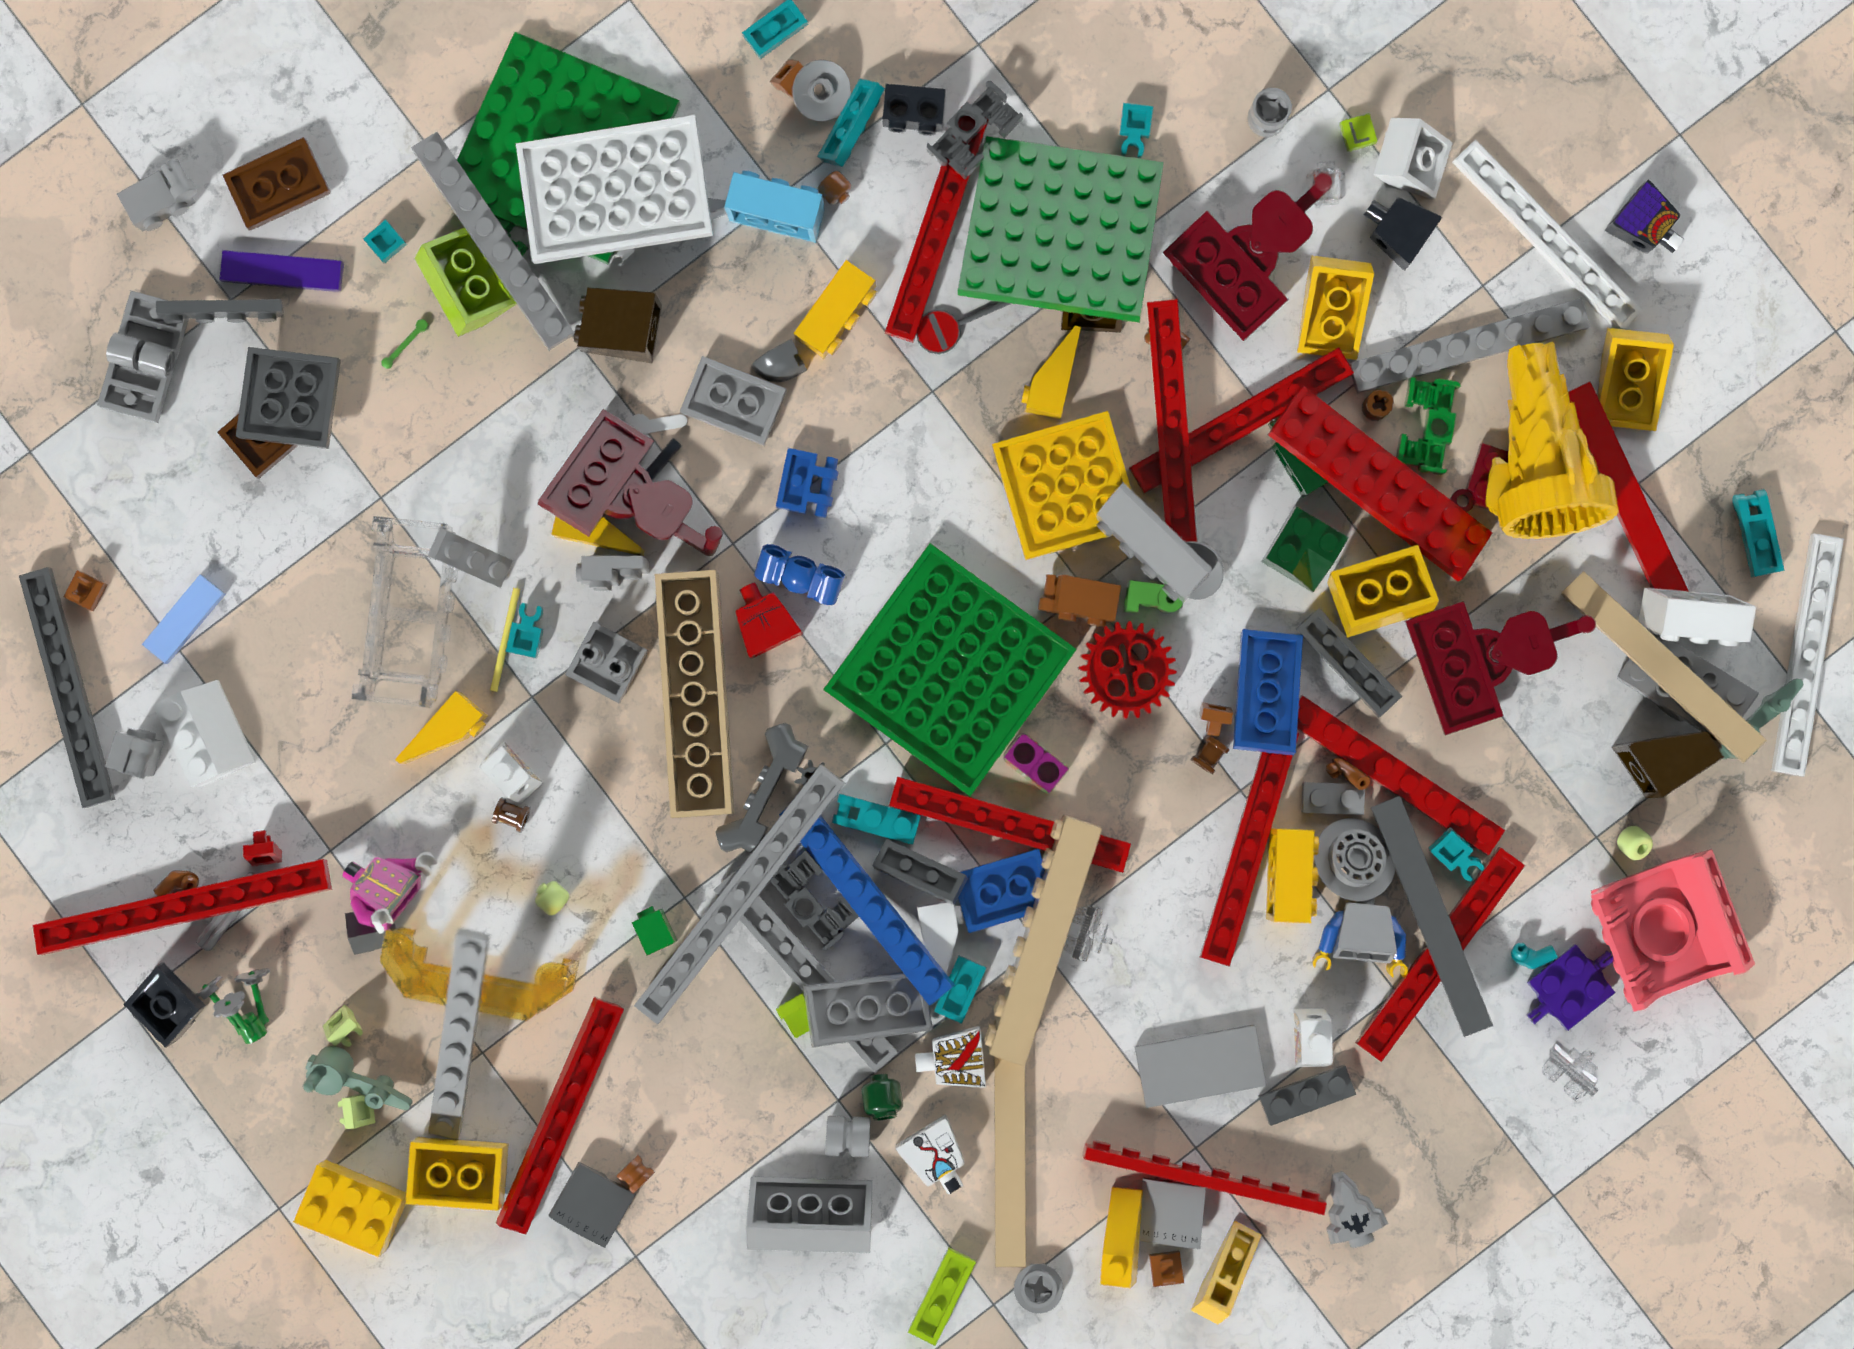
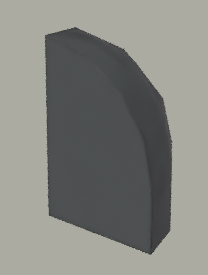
M792 339L763 354L751 365L758 376L772 382H783L807 371Z
M354 912L345 913L347 938L354 955L383 948L392 942L396 936L395 923L391 925L387 932L378 933L376 928L360 924Z

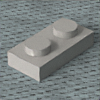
M1302 783L1303 813L1364 815L1365 789L1359 790L1353 784Z

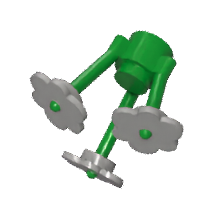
M269 968L252 970L239 974L235 978V982L243 981L246 986L251 985L258 1015L249 1012L241 1016L238 1012L244 1004L245 994L243 991L236 992L235 994L229 993L224 999H220L216 995L215 991L218 989L216 983L222 978L220 975L209 984H204L202 989L195 994L197 997L201 996L203 1000L210 997L215 1003L213 1006L215 1010L214 1016L226 1017L246 1044L254 1043L267 1034L268 1031L264 1025L269 1022V1019L264 1011L258 983L262 982V977L270 972Z

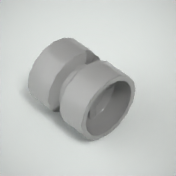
M1267 88L1259 92L1248 112V123L1252 131L1261 137H1272L1281 132L1291 114L1292 104L1290 97L1278 88Z
M828 1116L826 1156L843 1157L846 1152H849L852 1157L869 1158L871 1117H853L851 1121H847L845 1116Z

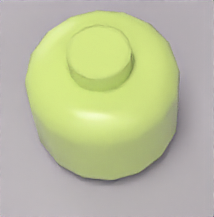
M1629 826L1620 833L1617 839V846L1630 859L1640 860L1650 853L1653 847V840L1642 828Z
M551 881L547 884L542 883L536 890L535 903L546 914L555 915L567 903L569 893L556 881Z

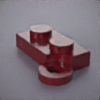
M1481 443L1466 489L1455 491L1451 495L1450 500L1458 505L1457 498L1465 496L1468 500L1467 505L1459 507L1466 512L1470 511L1473 506L1489 510L1485 500L1492 459L1500 457L1508 463V451Z

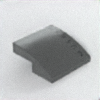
M578 1162L548 1216L576 1234L606 1248L636 1194H632L629 1188L608 1179L605 1174Z

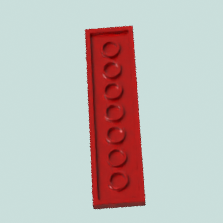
M1302 386L1297 391L1268 433V436L1409 545L1412 547L1418 545L1422 555L1457 582L1465 577L1493 534L1488 528L1305 386Z

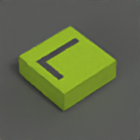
M1370 113L1340 121L1339 126L1347 152L1377 144L1378 140Z

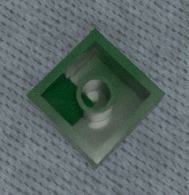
M1296 506L1290 512L1261 562L1313 593L1336 561L1349 537Z

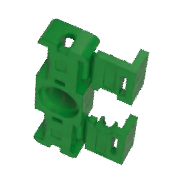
M1411 377L1408 380L1404 406L1413 407L1416 404L1422 405L1424 410H1427V408L1432 409H1429L1426 413L1422 439L1418 438V442L1408 440L1407 434L1399 436L1396 458L1404 464L1414 466L1423 463V465L1418 467L1420 472H1434L1435 475H1442L1447 472V469H1442L1445 447L1452 443L1456 413L1451 412L1454 391L1459 389L1461 384L1457 381L1436 379L1430 383L1415 380L1416 378ZM1442 419L1446 422L1447 431L1445 434L1437 435L1432 431L1431 424L1433 420Z

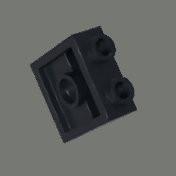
M164 962L154 968L123 1004L133 1017L139 1020L165 1048L178 1041L196 1021L197 1015L206 1006Z

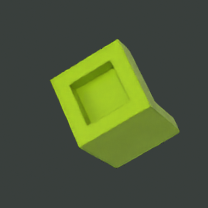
M804 992L776 1008L781 1020H785L795 1038L809 1031Z

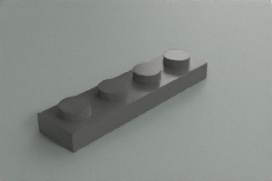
M281 299L156 301V314L159 319H164L165 323H182L183 319L196 318L198 323H212L215 321L214 318H227L228 322L233 323L245 322L246 318H258L260 322H275L277 317H284Z
M1320 608L1316 609L1296 628L1300 635H1303V638L1378 718L1403 697Z

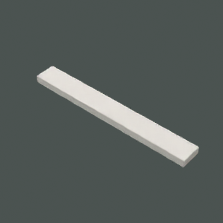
M1476 139L1454 159L1452 163L1614 329L1625 330L1643 312Z
M1816 533L1810 534L1786 684L1793 679H1801L1804 685L1791 701L1790 708L1780 714L1771 768L1772 772L1805 777L1844 538Z

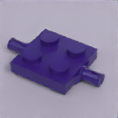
M1575 944L1531 978L1527 983L1537 994L1540 1004L1526 1014L1531 1019L1530 1021L1535 1025L1544 1016L1549 1014L1555 1017L1566 1031H1569L1616 992L1605 980L1602 972L1603 969L1613 962V956H1610L1612 954L1606 950L1605 953L1593 961L1587 958Z

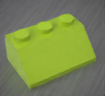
M465 227L421 245L414 259L458 337L485 326L516 305V302Z

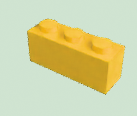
M845 260L794 331L795 339L823 359L826 358L828 353L833 355L842 343L840 337L846 329L851 331L859 320L858 311L863 305L868 307L877 294V291L874 290L876 288V280Z

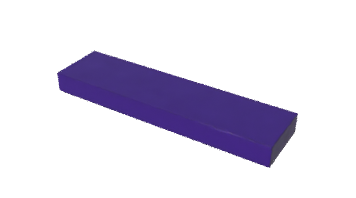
M222 250L219 280L229 283L341 292L344 262L340 260Z

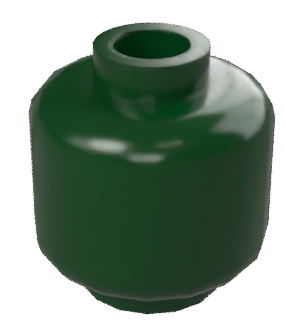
M878 1074L871 1076L870 1082L863 1085L861 1094L865 1114L873 1116L874 1121L897 1117V1112L903 1108L901 1086L897 1080L888 1079V1074Z

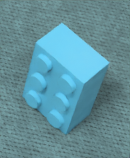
M744 170L742 174L733 172L724 206L729 221L816 243L825 211L823 196L818 193L816 188L802 185L800 189L791 187L789 182L778 178H772L771 181L759 179L760 175L751 171Z

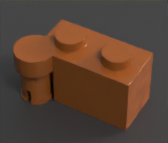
M1046 574L1043 598L1039 600L1038 610L1058 614V619L1075 622L1076 617L1086 618L1089 625L1105 627V622H1114L1116 620L1121 585L1068 575H1058L1056 577V575Z

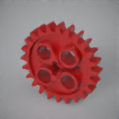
M1131 621L1127 622L1125 629H1122L1119 622H1116L1113 632L1105 626L1103 627L1104 637L1095 633L1093 638L1096 644H1085L1090 654L1080 655V658L1087 661V663L1078 667V670L1086 672V676L1079 679V682L1088 683L1089 685L1083 693H1093L1095 696L1090 703L1094 704L1100 701L1102 703L1100 712L1105 711L1108 707L1111 708V717L1113 718L1118 711H1122V716L1125 720L1129 716V711H1133L1136 719L1140 718V709L1142 708L1148 715L1151 714L1150 704L1153 703L1155 706L1161 707L1162 704L1158 697L1168 698L1170 696L1164 689L1165 686H1175V683L1169 680L1168 676L1177 673L1176 670L1169 668V664L1176 661V658H1167L1166 653L1172 647H1161L1160 644L1165 637L1161 636L1155 640L1153 638L1154 628L1149 630L1147 634L1144 633V623H1140L1135 630ZM1120 644L1125 646L1128 666H1134L1135 671L1131 673V681L1135 689L1134 697L1130 696L1126 674H1120L1119 669L1124 667L1119 649ZM1141 644L1146 648L1147 655L1144 660H1136L1132 657L1131 648L1133 645ZM1104 651H1112L1116 654L1117 663L1115 666L1107 667L1102 663L1101 655ZM1146 673L1152 677L1153 686L1150 690H1143L1139 687L1137 679L1140 674ZM1112 680H1118L1124 686L1123 694L1119 697L1112 696L1108 691V684Z

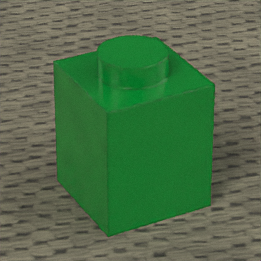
M651 906L637 913L638 920L632 922L647 956L678 941L663 908L655 911L654 907Z

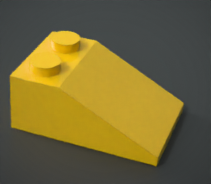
M1311 255L1297 352L1324 356L1340 347L1346 359L1357 360L1374 278L1371 263Z
M1607 328L1601 357L1597 396L1612 427L1656 431L1674 343L1668 334Z

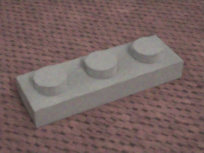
M442 528L439 529L428 553V556L499 588H501L513 562L509 558Z

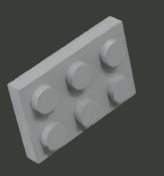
M702 356L680 413L765 446L787 390Z

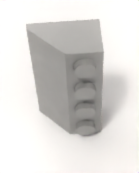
M1124 483L1117 488L1098 511L1096 519L1099 521L1097 524L1098 528L1108 537L1113 534L1121 542L1119 548L1129 558L1135 556L1143 563L1140 567L1142 571L1152 580L1157 577L1165 585L1162 588L1163 591L1172 600L1176 601L1179 598L1184 602L1209 577L1212 568Z
M751 1177L746 1223L747 1249L870 1253L872 1180Z

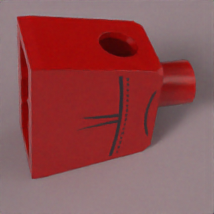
M756 582L739 589L746 605L735 612L749 658L753 659L803 634L774 592L762 597Z

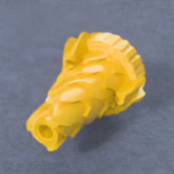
M1531 343L1522 346L1516 345L1510 348L1507 368L1512 399L1507 400L1510 415L1508 463L1500 457L1492 459L1485 500L1486 506L1490 512L1498 516L1499 526L1502 528V531L1507 536H1512L1513 538L1542 539L1565 536L1607 523L1618 514L1614 482L1609 476L1597 474L1594 458L1588 449L1586 436L1579 427L1574 402L1570 403L1565 375L1560 374L1555 343Z

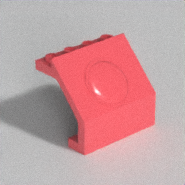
M1712 849L1669 860L1591 890L1592 910L1599 917L1603 928V939L1610 946L1613 954L1614 969L1622 978L1625 998L1631 1003L1634 1012L1646 1009L1655 1000L1669 993L1711 977L1731 972L1734 975L1746 973L1755 965Z

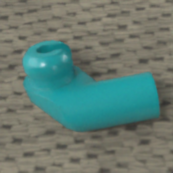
M1517 943L1511 950L1513 960L1529 969H1536L1558 958L1552 945L1535 951L1524 943Z

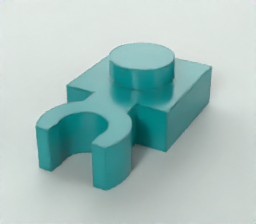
M1123 103L1119 135L1128 136V138L1122 144V156H1126L1129 146H1135L1138 149L1137 158H1142L1144 144L1140 139H1149L1153 106Z
M521 603L519 615L522 621L521 624L512 622L506 652L537 658L544 629L535 627V625L543 616V607L537 606L535 615L528 616L526 614L528 604Z
M1451 827L1428 847L1430 852L1451 872L1459 866L1463 878L1469 882L1473 880L1471 874L1467 872L1470 866H1477L1481 871L1484 870V866L1479 858L1469 856L1473 852V848Z

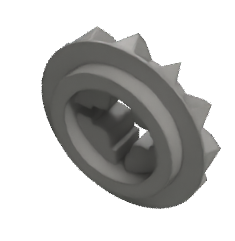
M1044 1263L1030 1264L1020 1270L1014 1281V1293L1018 1303L1025 1310L1032 1313H1045L1056 1307L1061 1300L1063 1284L1055 1269ZM1042 1276L1043 1286L1051 1291H1041L1039 1296H1037V1300H1034V1290L1026 1284H1036L1037 1280Z

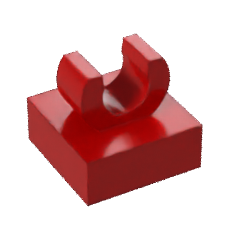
M266 830L253 832L254 844L243 845V857L252 867L282 862V850L274 841H271V836L266 834Z

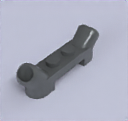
M787 723L770 727L765 732L773 761L770 767L766 765L763 767L757 779L761 785L756 794L750 793L743 807L748 810L745 817L719 826L715 832L721 850L726 853L739 848L752 853L769 828L758 821L784 769L796 773L806 754L808 745L795 740L791 725Z

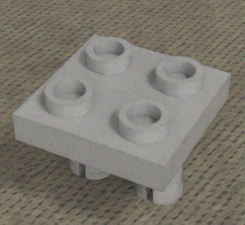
M593 622L565 675L620 704L648 650Z

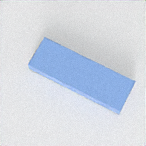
M199 575L142 645L162 662L168 664L226 594L206 577Z

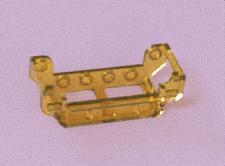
M397 927L386 930L380 962L403 997L446 1006L451 967L425 962L428 947L418 946L415 943L414 935L416 934V929ZM563 958L562 963L547 962L541 965L536 971L534 983L484 974L479 1012L523 1021L537 1016L574 991L579 960Z

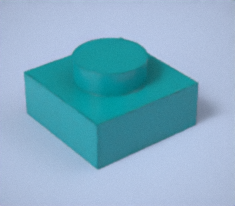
M386 219L363 238L384 264L407 245Z

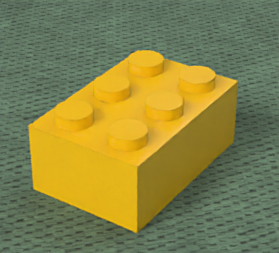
M1418 545L1332 571L1327 581L1347 638L1432 612L1439 602Z
M1271 828L1268 844L1267 920L1311 924V917H1316L1317 900L1312 898V886H1317L1318 868L1313 867V856L1318 855L1319 837L1314 836V830Z
M417 1137L410 1142L405 1204L498 1211L505 1201L509 1143Z
M324 1160L316 1165L293 1223L380 1257L387 1251L406 1203V1192L329 1160Z

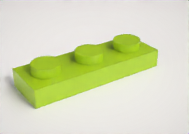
M948 1247L908 1329V1333L936 1346L976 1264V1260Z

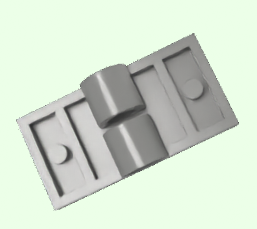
M130 291L119 332L111 336L107 346L106 357L109 366L97 406L159 423L189 319H183L182 323H165L164 319H159L156 314V301L168 300Z
M1652 634L1743 718L1758 697L1759 693L1677 642L1660 638L1661 635ZM1631 659L1628 660L1617 676V680L1656 703L1658 708L1670 717L1681 722L1685 721L1699 731H1707L1708 734H1711Z

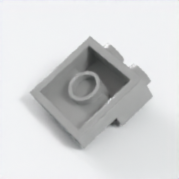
M581 556V563L576 565L577 582L588 584L589 588H594V591H612V586H620V576H624V579H642V574H650V561L644 556Z

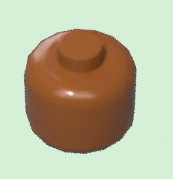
M833 171L819 184L818 192L822 194L823 198L830 205H835L838 202L843 204L849 199L850 195L848 193L852 187L851 183L840 171Z

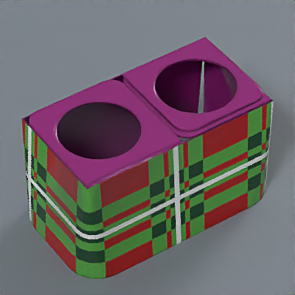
M1025 733L1018 735L1003 755L1004 761L1045 793L1053 791L1070 770L1068 766ZM1020 743H1029L1035 750V757L1028 764H1020L1014 758V749ZM1044 762H1053L1059 769V776L1052 783H1045L1038 777V768Z

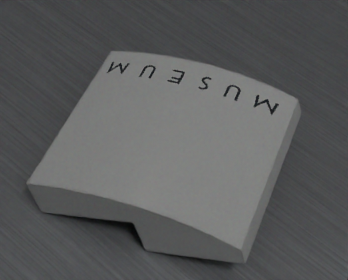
M1143 1178L1140 1240L1169 1246L1200 1249L1206 1188L1192 1184L1174 1183L1171 1180Z

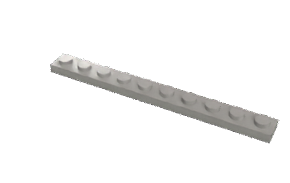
M822 764L818 767L634 1006L657 1025L662 1021L845 785L843 780Z

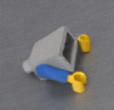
M1375 898L1366 901H1356V903H1346L1343 910L1335 912L1324 927L1318 947L1320 952L1313 956L1312 963L1315 968L1317 960L1325 958L1327 960L1325 971H1327L1331 967L1329 953H1333V958L1387 963L1386 971L1392 978L1394 976L1393 969L1400 965V974L1404 977L1408 973L1407 966L1402 962L1406 954V934L1397 919L1391 916L1389 907L1374 905Z

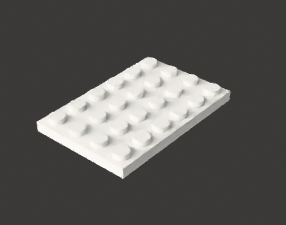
M695 115L516 143L531 258L534 264L713 236Z

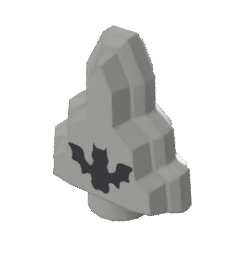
M1343 1171L1332 1174L1330 1193L1334 1203L1328 1211L1331 1224L1326 1228L1330 1244L1349 1241L1351 1248H1357L1373 1242L1375 1239L1372 1232L1388 1224L1382 1209L1375 1208L1369 1197L1360 1195L1356 1184Z

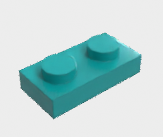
M786 0L744 30L742 35L759 59H762L808 26V21L792 0Z
M958 955L949 975L955 986L938 1000L934 1012L962 1024L987 967Z

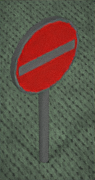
M1000 302L958 321L954 315L947 311L939 309L929 311L922 317L916 334L917 341L929 353H947L958 343L961 325L1006 307L1011 303Z

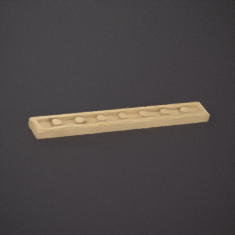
M1584 571L1562 591L1561 595L1583 615L1592 616L1596 621V627L1743 764L1766 743L1767 740Z
M994 1056L995 1267H1026L1025 1066Z

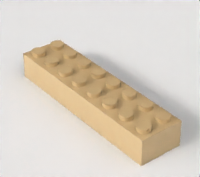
M716 570L655 574L670 818L735 814L719 573Z
M1064 814L1061 820L1056 819L1050 835L1055 839L1052 850L1048 848L1045 850L1041 866L1045 868L1042 879L1036 878L1031 894L1036 899L1033 908L1027 906L1022 924H1024L1023 926L1026 927L1023 937L1018 936L1012 952L1016 960L1014 966L1008 965L1003 979L1004 986H1007L1004 995H998L994 1007V1015L997 1016L995 1025L989 1023L984 1041L988 1047L989 1055L1022 1066L1026 1064L1102 828L1097 825Z

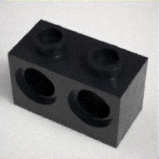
M886 84L882 116L883 127H887L889 131L895 133H904L906 129L918 130L919 134L927 136L935 135L936 132H942L946 89ZM902 104L907 108V111L903 115H895L891 112V108L894 105ZM925 107H932L937 111V114L932 118H925L920 112Z

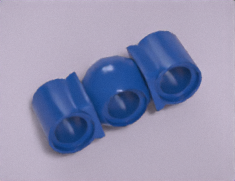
M766 544L762 547L754 572L757 579L765 583L775 584L778 587L782 582L786 589L794 593L803 594L808 592V598H813L821 604L834 605L837 602L845 578L843 571L820 563L817 568L814 561L810 558L799 555L791 557V551H786L777 545Z

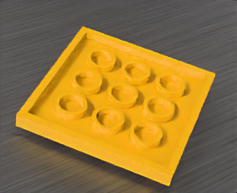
M1108 411L992 444L1025 561L1108 537L1097 526L1099 523L1096 519L1097 513L1122 483L1131 489Z

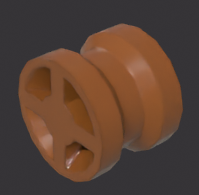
M637 1155L616 1177L620 1181H625L629 1185V1191L634 1194L655 1171L652 1168H646L642 1163V1158Z

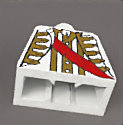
M504 741L479 766L506 797L520 804L543 784L536 774Z
M1324 1008L1293 1009L1295 1067H1326L1333 1064L1332 1022Z
M980 1026L935 1037L932 1039L933 1052L915 1054L917 1072L935 1070L936 1084L986 1087Z

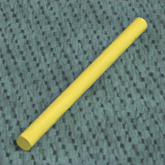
M513 588L490 691L498 692L511 625L514 621L521 590L518 588Z

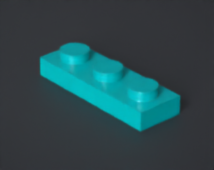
M858 80L817 155L818 158L828 164L844 166L859 136L865 130L866 123L872 112L880 102V98L885 90L882 85L874 81Z

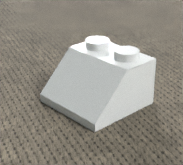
M1391 118L1373 175L1391 187L1435 199L1453 142L1422 119Z

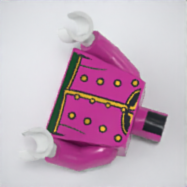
M424 852L417 858L382 859L375 857L366 869L353 861L350 862L345 868L342 877L353 883L350 888V905L358 922L376 928L378 933L387 932L420 890L421 875L419 873L423 872L425 876L432 874L433 871L429 865L438 863L430 852Z

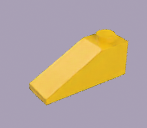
M1074 326L1032 378L1031 386L1025 385L1021 403L1027 404L1025 412L1061 419L1081 327Z
M555 516L551 534L555 538L644 556V549L604 517L590 537Z
M455 691L395 760L399 764H407L464 741L470 736L475 738L485 728L486 724L483 721L488 715L462 692Z
M1112 1187L1102 1251L1100 1285L1132 1288L1137 1282L1143 1190Z
M1237 1221L1232 1223L1200 1286L1191 1311L1217 1325L1230 1316L1262 1235Z

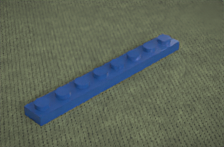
M820 816L800 842L928 1005L934 1004L952 989L955 984L823 817Z

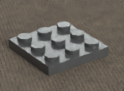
M248 347L236 437L329 449L341 359Z

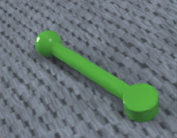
M424 319L418 320L414 331L389 357L382 359L381 364L385 369H390L393 366V361L420 332L428 330V323Z

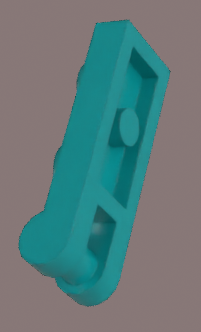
M1756 490L1752 495L1747 496L1744 493L1733 495L1732 503L1737 513L1751 578L1785 571L1766 490ZM1756 506L1758 514L1751 516L1749 507Z
M839 793L837 799L839 803L837 814H833L831 823L913 845L921 815ZM851 806L860 808L857 820L848 818Z

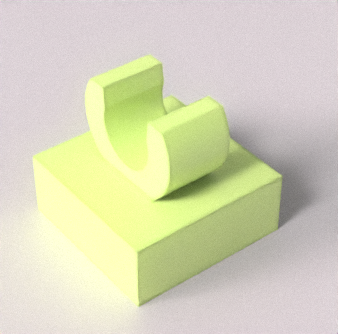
M343 1005L323 1025L327 1040L334 1046L341 1042L344 1046L350 1047L352 1044L347 1035L351 1031L356 1032L360 1036L363 1034L353 1011L346 1005Z
M358 1094L341 1098L342 1101L338 1102V1107H343L344 1118L339 1120L341 1124L345 1125V1129H354L375 1123L374 1109L365 1103L366 1096Z

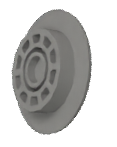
M1347 818L1333 822L1320 834L1318 855H1314L1315 866L1318 868L1321 880L1333 893L1352 901H1366L1381 895L1389 887L1394 877L1395 867L1382 834L1377 827L1364 820Z

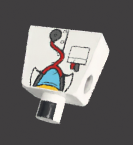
M946 1114L896 1144L897 1152L926 1186H930L940 1180L947 1194H951L963 1186L955 1170L964 1165V1158Z

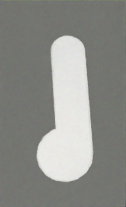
M636 414L630 419L629 425L641 433L647 434L684 427L687 423V418L685 415L679 414L649 420L643 414Z

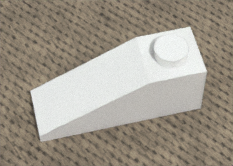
M946 901L917 906L923 944L944 972L947 973L959 932L958 924H963L961 907L954 906Z

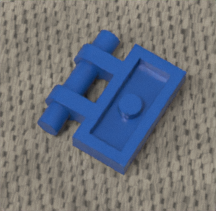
M788 448L776 508L806 514L809 502L817 504L814 516L826 518L828 507H832L833 497H831L833 483L838 479L839 471L836 470L838 459L827 457L825 467L816 466L818 454ZM814 476L822 478L819 494L810 492Z

